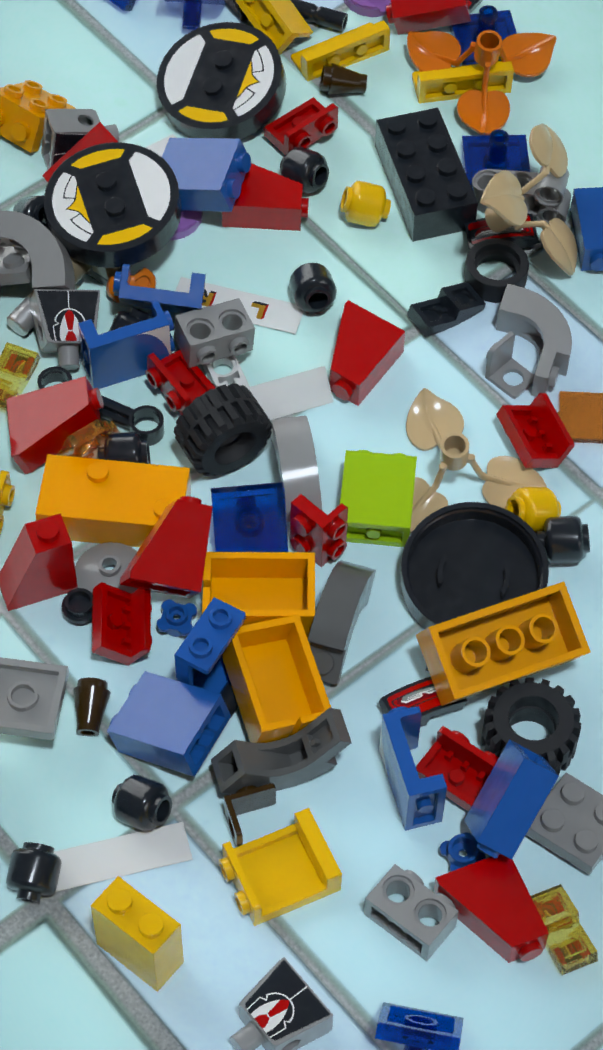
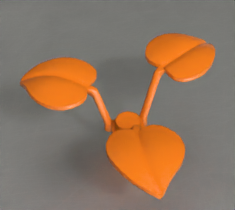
M485 30L478 35L477 41L471 42L470 47L460 56L461 46L458 40L451 34L441 31H409L407 36V48L410 59L420 72L449 69L451 65L459 66L474 52L475 61L484 67L482 91L468 90L463 93L457 102V114L467 127L480 135L486 136L502 129L510 113V103L505 93L501 91L488 92L490 67L497 63L500 56L502 62H512L515 74L522 77L538 76L548 68L556 43V36L550 34L518 33L510 35L502 41L501 36L497 32Z

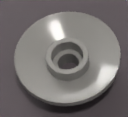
M113 542L91 547L80 556L75 566L78 588H84L93 593V588L103 582L133 593L139 588L120 585V577L137 551L128 545ZM108 566H114V567H115V568L112 569V570H106V569H104L105 567H108Z

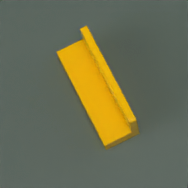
M235 0L253 27L266 34L272 40L279 54H282L296 37H309L313 33L291 0Z
M384 20L375 24L367 23L291 54V60L304 78L310 81L321 76L324 65L331 66L334 63L347 67L388 51L390 46V28Z
M498 61L490 67L488 92L501 91L503 93H511L514 73L511 61ZM479 64L451 67L449 69L423 72L414 71L412 73V80L418 103L459 99L468 90L482 91L484 67Z

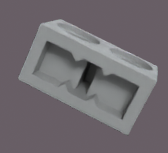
M240 298L175 315L174 339L189 368L207 365L219 359L239 356L253 350L255 327Z
M396 864L393 865L365 898L364 915L425 961L430 959L455 929L459 912L447 896L442 893L435 894L424 886V882L416 873L408 869L404 871ZM398 893L404 895L407 900L397 903L390 900L388 896ZM432 917L439 924L426 926L420 922V919Z

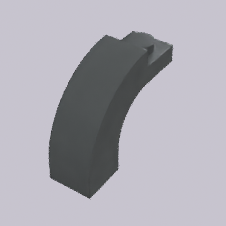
M341 560L335 565L327 580L308 637L319 674L324 682L334 685L339 684L355 624L361 610L367 605L376 573L375 569Z
M328 708L302 730L284 739L267 743L234 740L215 755L211 762L221 793L234 794L245 786L253 785L259 787L274 783L276 791L308 782L337 765L335 756L352 742L341 710Z

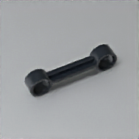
M62 367L46 368L38 376V390L45 388L46 385L52 382L63 383L70 381L72 376L68 370ZM102 396L104 407L99 409L100 417L129 429L130 432L139 433L143 440H148L149 446L161 441L165 432L164 417L158 408L144 405L132 409ZM145 420L154 421L158 424L155 429L150 431H141L135 427L139 422Z

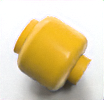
M356 181L351 187L346 186L341 199L340 211L345 214L346 220L350 223L375 227L381 218L387 219L391 200L386 199V191L382 186L364 181Z
M547 487L518 488L508 499L505 507L506 510L524 520L535 533L544 530V523L547 518L560 517L561 515L560 502L557 500L554 492Z

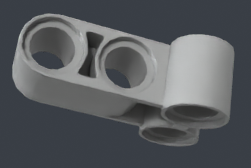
M543 166L540 168V172L507 171L511 172L518 179L522 188L541 173ZM485 169L474 175L472 185L473 192L478 201L477 209L485 213L486 209L489 208L480 203L482 194L491 178L502 170ZM568 169L560 178H556L549 172L544 179L522 195L525 198L527 214H533L534 217H537V221L544 220L548 224L553 218H559L566 222L572 197L570 191L566 188L569 178Z

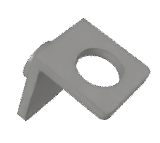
M510 331L487 352L485 378L512 399H516L533 384L534 374L512 358L515 334ZM515 372L522 376L523 382L517 386H511L504 381L503 377L507 373Z

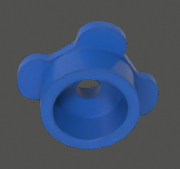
M171 599L164 601L161 605L162 617L157 620V628L170 636H187L193 628L192 618L197 615V607L192 603L185 605L175 603ZM178 615L180 619H174V616Z
M471 833L458 834L450 841H444L441 844L440 854L448 859L450 872L486 859L485 854L477 848L478 842L470 836ZM459 852H466V856H460Z

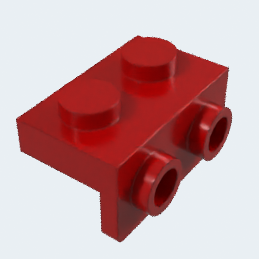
M313 97L264 127V136L284 155L295 147L308 148L312 143L324 136H329L338 128V107L332 103L325 108Z
M180 350L161 360L154 353L147 355L148 370L145 371L146 377L154 389L159 388L162 391L168 406L173 412L178 411L182 415V411L198 396L200 397L211 389H216L198 366L188 367Z
M539 393L530 405H502L496 413L525 468H558L574 448V441L546 393Z
M302 494L297 496L291 502L290 542L295 551L315 553V563L320 567H323L330 559L336 560L347 547L348 507L341 503L327 515Z
M103 582L93 588L92 653L129 666L150 652L152 645L151 591L137 589L133 593H129Z
M442 726L437 732L436 742L418 763L416 770L419 779L443 774L447 786L446 797L469 812L499 758L489 751L483 752L472 745L461 732L451 731Z

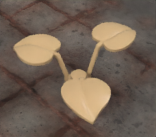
M542 123L533 127L529 136L531 152L535 160L543 166L541 173L521 188L518 179L511 172L502 170L491 178L482 194L480 203L489 207L485 211V219L493 232L498 233L514 226L515 230L528 227L542 228L543 231L540 234V239L545 251L566 274L572 276L577 262V245L575 237L566 223L559 218L551 219L549 224L544 220L526 221L528 211L524 202L525 198L522 195L544 179L549 172L556 178L562 177L566 173L568 166L567 153L562 141L550 127Z
M426 388L419 392L410 407L406 422V432L409 441L419 450L429 451L438 446L441 463L431 487L424 479L415 477L410 533L431 513L448 506L446 497L436 492L447 469L452 471L460 470L469 463L481 480L486 481L482 488L485 501L488 504L504 509L508 499L518 488L547 487L538 472L533 468H525L521 460L510 456L492 458L487 465V474L484 473L476 462L475 455L469 453V441L462 434L464 419L460 411L454 405L436 396Z

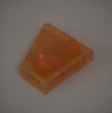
M96 419L68 436L58 455L92 458L94 456L93 451L104 444L109 434L120 433L113 421L108 423L106 420Z

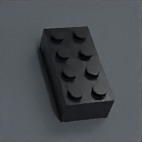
M439 108L376 120L375 148L412 242L466 231L464 223L476 220L478 201Z

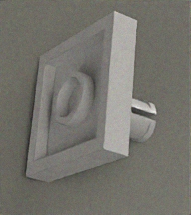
M0 657V734L54 741L69 677L68 666Z

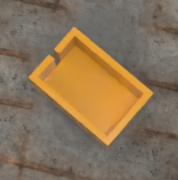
M206 552L203 574L202 614L214 597L245 612L246 619L242 626L299 614L308 639L315 616V553Z
M299 614L240 627L223 652L222 658L250 742L267 743L289 737V735L291 736L302 730L328 708H331Z

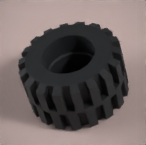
M238 384L221 385L216 389L205 392L200 397L198 396L182 411L183 414L178 417L177 425L174 427L175 439L195 470L204 476H220L244 466L259 454V451L265 447L266 441L272 434L270 431L272 423L251 391L246 386H239Z
M525 678V683H520L516 679L510 681L509 689L501 686L496 692V697L491 696L485 711L481 737L482 745L485 746L484 751H489L499 758L510 739L544 757L559 775L560 769L565 771L570 765L571 758H574L581 731V723L579 722L581 715L579 708H574L575 700L571 695L564 697V689L557 685L555 688L549 686L550 681L542 679L541 683H535L534 678ZM522 721L536 722L545 727L550 736L541 740L525 739L519 736L511 726Z

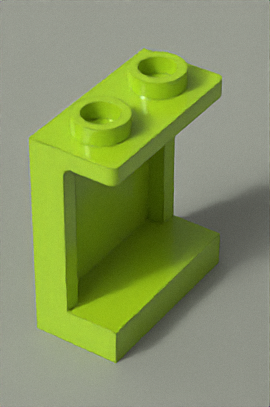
M346 450L340 504L343 503L348 507L346 542L405 547L410 536L417 456H407L402 453H372L367 450Z

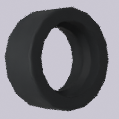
M492 238L476 243L468 251L465 261V282H469L483 301L500 303L507 284L525 288L529 270L527 254L519 245L510 240ZM499 261L511 266L516 271V274L508 279L494 280L480 274L477 267L485 262Z

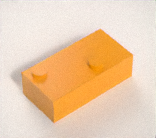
M47 454L35 513L36 521L61 513L71 541L100 544L113 542L131 547H141L166 507L182 496H191L190 468Z
M564 581L430 626L416 634L441 706L510 683V681L519 680L591 653Z

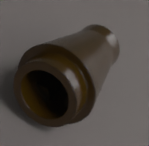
M334 63L331 66H323L320 90L327 91V95L365 93L367 86L366 74H360Z
M90 677L81 678L78 680L77 687L73 689L77 720L76 733L89 737L99 735L100 725L111 694L107 689L108 683L105 680Z

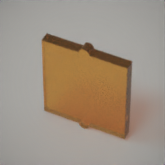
M560 391L559 412L557 413L575 443L603 444V393Z

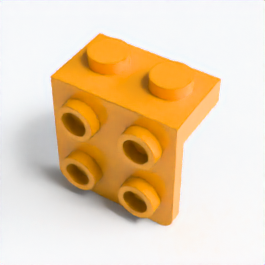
M26 80L23 83L7 84L5 87L0 88V136L33 153L39 150L42 140L45 109H75V107L68 104L66 98L43 90L41 84Z

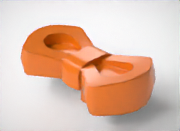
M143 267L135 275H131L130 285L156 288V277L148 268ZM111 276L107 282L106 291L113 301L120 303L119 296H114V276Z

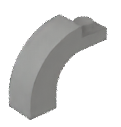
M0 211V247H19L28 252L32 266V288L34 290H75L73 264L60 240L42 223L28 215L15 211Z
M507 284L498 310L496 330L506 333L512 331L515 335L528 340L537 349L540 359L534 374L531 396L536 397L539 393H546L548 386L555 387L558 375H567L572 349L570 327L560 310L548 299L529 289Z
M307 416L282 417L271 420L272 429L270 431L272 434L270 439L274 446L278 463L283 512L287 522H290L291 502L300 494L322 510L315 448Z

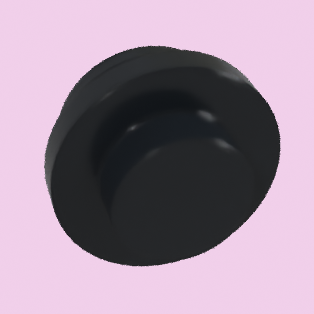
M76 588L68 592L61 606L64 617L75 624L90 622L93 613V593L84 588Z

